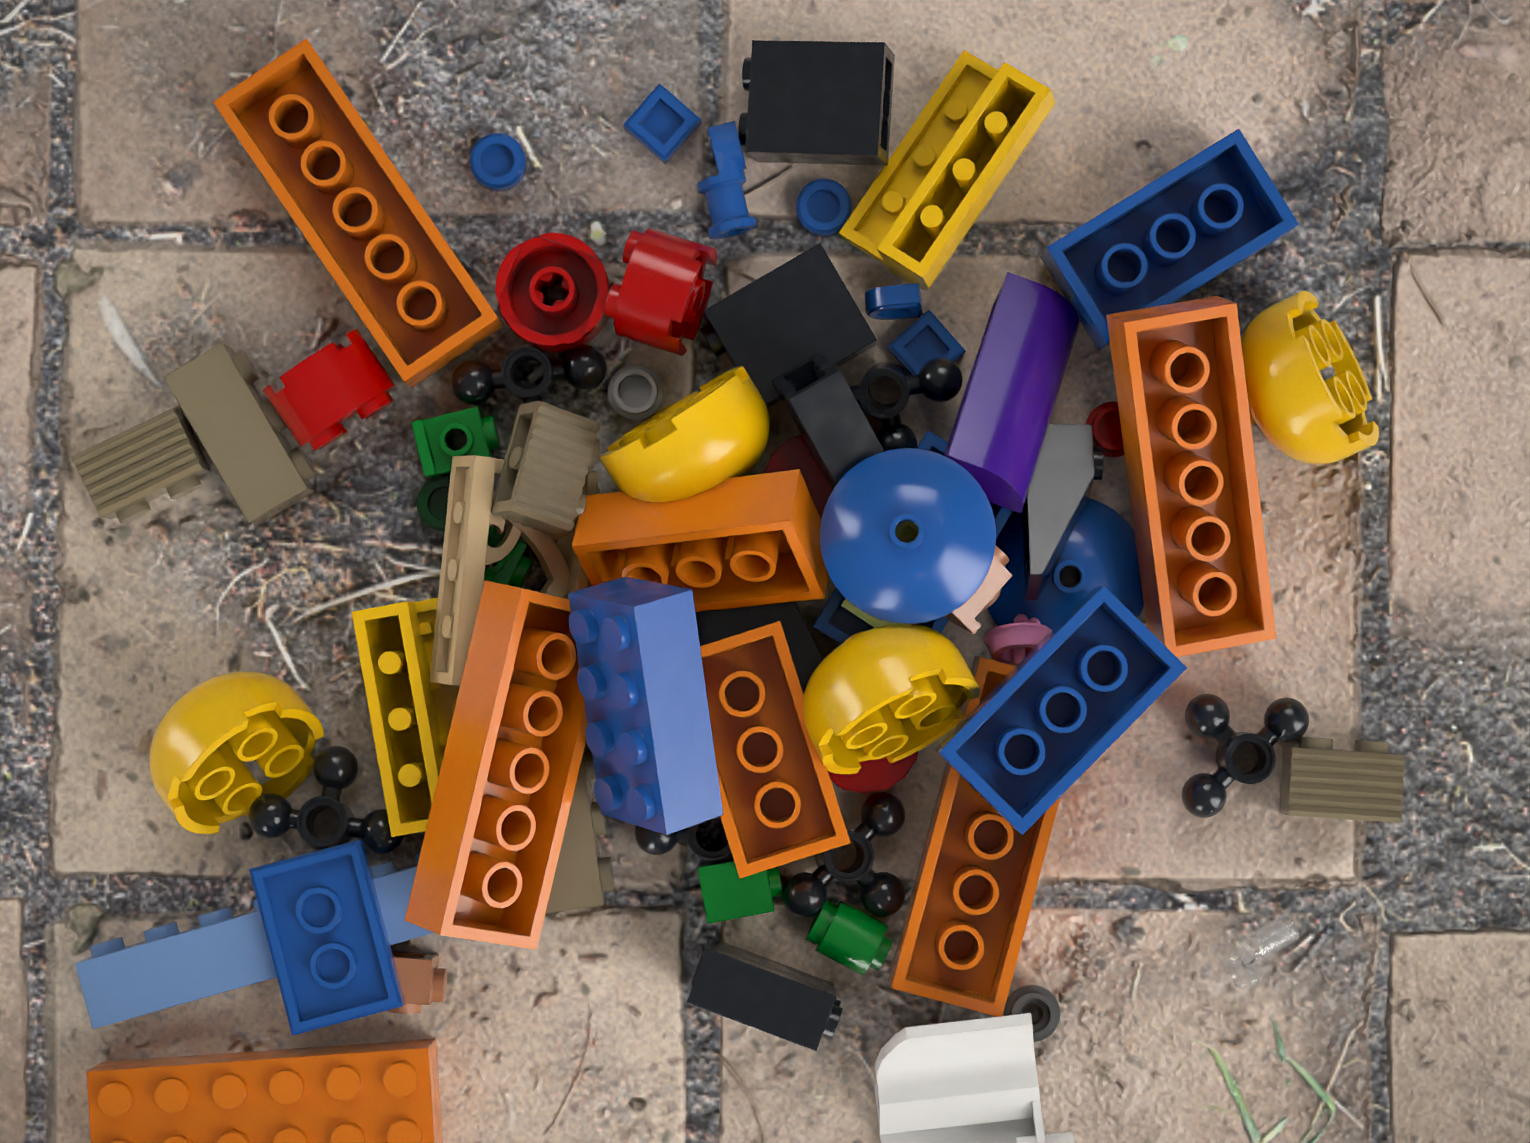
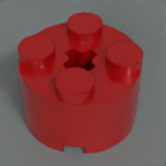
M648 228L644 233L633 230L626 241L623 252V263L628 265L622 284L614 283L606 300L604 314L607 317L614 318L613 325L617 336L683 356L687 349L681 341L683 337L694 340L704 317L703 310L707 308L714 281L704 279L706 264L716 266L717 251L713 247L652 228Z
M554 232L538 235L510 250L499 267L495 292L500 312L517 337L533 348L545 352L562 353L568 352L579 345H587L600 333L609 318L604 314L606 300L611 289L607 272L591 247L578 238ZM557 281L562 282V287L568 295L564 301L556 300L553 306H548V301L541 291L544 287L553 289Z
M358 329L346 334L352 343L351 345L344 348L341 343L336 346L334 342H331L281 375L279 379L285 386L282 390H279L277 385H268L263 389V392L300 447L310 444L314 451L321 450L348 432L342 423L358 413L362 420L368 419L394 402L389 391L396 385Z

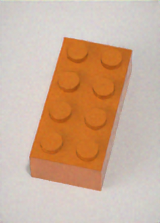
M800 469L727 478L720 484L702 493L668 502L642 501L632 498L622 491L587 495L585 510L578 517L572 542V548L592 586L622 577H630L692 589L695 612L825 598L829 575L824 564L820 546L821 518Z
M778 621L700 646L723 815L720 818L739 878L850 844L851 842L826 765L823 766L805 725L803 716L804 694L781 622Z

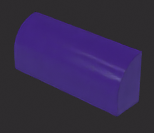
M1007 272L994 300L943 456L965 468L979 483L990 503L1021 513L1077 335L1079 317L1072 304L1058 292L1010 272Z

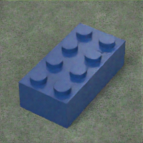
M1237 129L1049 245L1043 251L1040 258L1064 297L1076 310L1079 321L1099 351L1110 344L1106 315L1177 303L1285 236L1298 226L1299 223L1240 129Z
M622 577L568 593L571 609L569 628L576 642L579 662L577 682L580 692L584 696L588 723L585 735L593 756L596 776L594 795L600 806L601 815L665 835L723 815L692 589Z
M1104 585L1097 586L934 750L1017 832L1023 835L1187 667Z

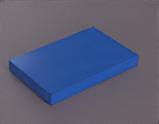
M363 839L249 869L292 1036L405 1005Z

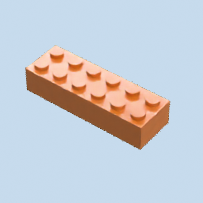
M307 38L213 101L402 380L411 388H414L504 326Z
M1212 296L1106 315L1147 628L1176 657L1277 639L1237 303L1219 296Z
M485 581L404 921L438 935L537 950L585 748V731L588 725L584 696L580 692L577 682L579 662L576 642L569 628V616L571 613L569 599Z
M975 656L971 672L979 685L980 694L978 698L967 699L961 706L964 717L966 718L1016 666ZM946 762L888 979L892 989L996 1017L1003 1016L1060 798L1022 835Z
M436 1038L101 1062L86 1072L91 1143H443Z

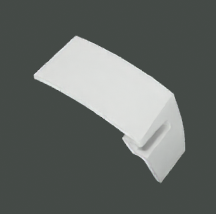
M1031 1013L905 1027L896 1033L881 1048L875 1061L877 1084H874L881 1143H1075L1073 1131L1044 1133Z

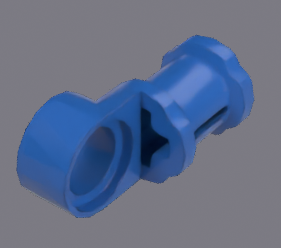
M735 121L708 127L719 174L708 177L696 184L698 193L705 195L712 226L707 230L709 239L729 238L747 233L758 227L756 218L751 217L748 213L742 185L747 181L744 170L747 168Z

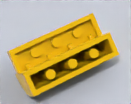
M963 50L888 160V165L883 167L840 230L839 234L842 239L888 267L891 274L909 284L919 283L920 289L929 290L1054 107L1055 99L1052 90L1006 62L998 70Z
M438 598L417 602L407 601L352 611L391 837L426 831L460 686L429 682Z

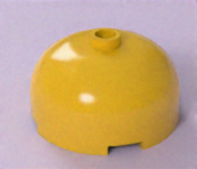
M1301 291L1263 310L1250 322L1242 335L1241 344L1250 420L1252 425H1258L1271 444L1288 457L1303 463L1329 464L1374 446L1378 441L1379 427L1374 421L1367 423L1365 411L1367 410V402L1372 400V396L1361 367L1342 330L1335 320L1330 323L1325 319L1321 320L1313 310L1319 307L1318 298L1308 291ZM1332 365L1336 375L1324 380L1320 370Z
M743 366L731 369L699 387L701 392H693L673 405L669 404L607 447L608 451L600 455L599 459L618 489L638 500L668 502L697 495L720 484L727 478L741 477L746 474L763 454L769 437L770 423L766 404Z
M889 624L852 635L822 660L807 683L803 700V716L807 731L823 766L826 765L827 770L832 773L855 774L861 769L859 762L887 757L891 764L923 749L942 737L965 718L960 707L967 699L978 698L980 688L959 649L946 636L932 628L919 624Z
M239 671L219 675L188 691L167 711L155 731L150 748L149 767L152 782L164 804L183 828L198 834H216L219 832L221 823L234 820L243 815L248 817L252 803L260 796L275 793L288 798L313 769L315 760L311 757V753L316 740L324 737L323 727L302 697L286 682L274 676L253 671ZM255 760L266 776L271 779L260 785L243 761Z

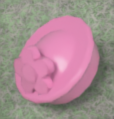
M1018 614L1014 618V623L997 626L989 630L983 636V642L988 647L992 659L1017 666L1052 630L1045 625H1041L1040 621L1035 617L1028 619L1024 614Z

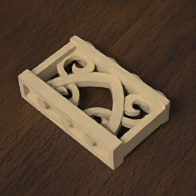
M476 455L452 456L429 682L460 686L485 583V565L495 563L507 556L515 547L520 535L537 556L548 579L540 593L569 599L568 593L587 588L588 577L572 548L577 524L574 525L571 532L546 534L491 514L496 491L493 490L494 475L501 476L505 460ZM589 471L585 476L586 483L582 487L585 496L601 494V489L598 486L599 475L596 471ZM506 522L508 528L502 541L496 547H490L488 545L489 525L495 527L497 534H502Z

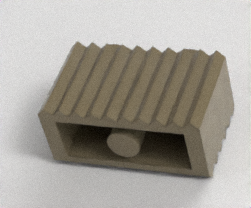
M542 401L520 405L491 514L546 534L571 532L574 525L577 524L579 515L585 510L586 496L582 490L586 483L585 476L594 467L599 457L600 442L597 440L596 435L600 429L599 423Z
M171 408L71 456L77 472L81 476L82 482L91 497L92 503L96 507L98 515L106 519L118 518L120 524L137 519L151 511L148 502L168 493L170 499H176L195 491L202 486L199 477L211 472L183 411Z
M1302 736L1299 738L1298 747L1283 746L1279 813L1288 816L1401 823L1405 755L1389 753V742L1355 740L1354 751L1333 749V739Z

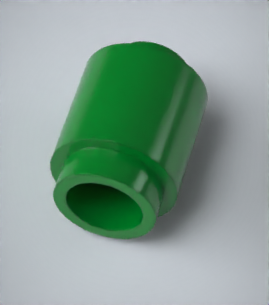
M826 900L821 911L816 914L805 940L817 945L816 952L862 976L866 973L869 966L877 971L880 969L893 943V940L885 937L888 929L887 924L842 901L836 905Z

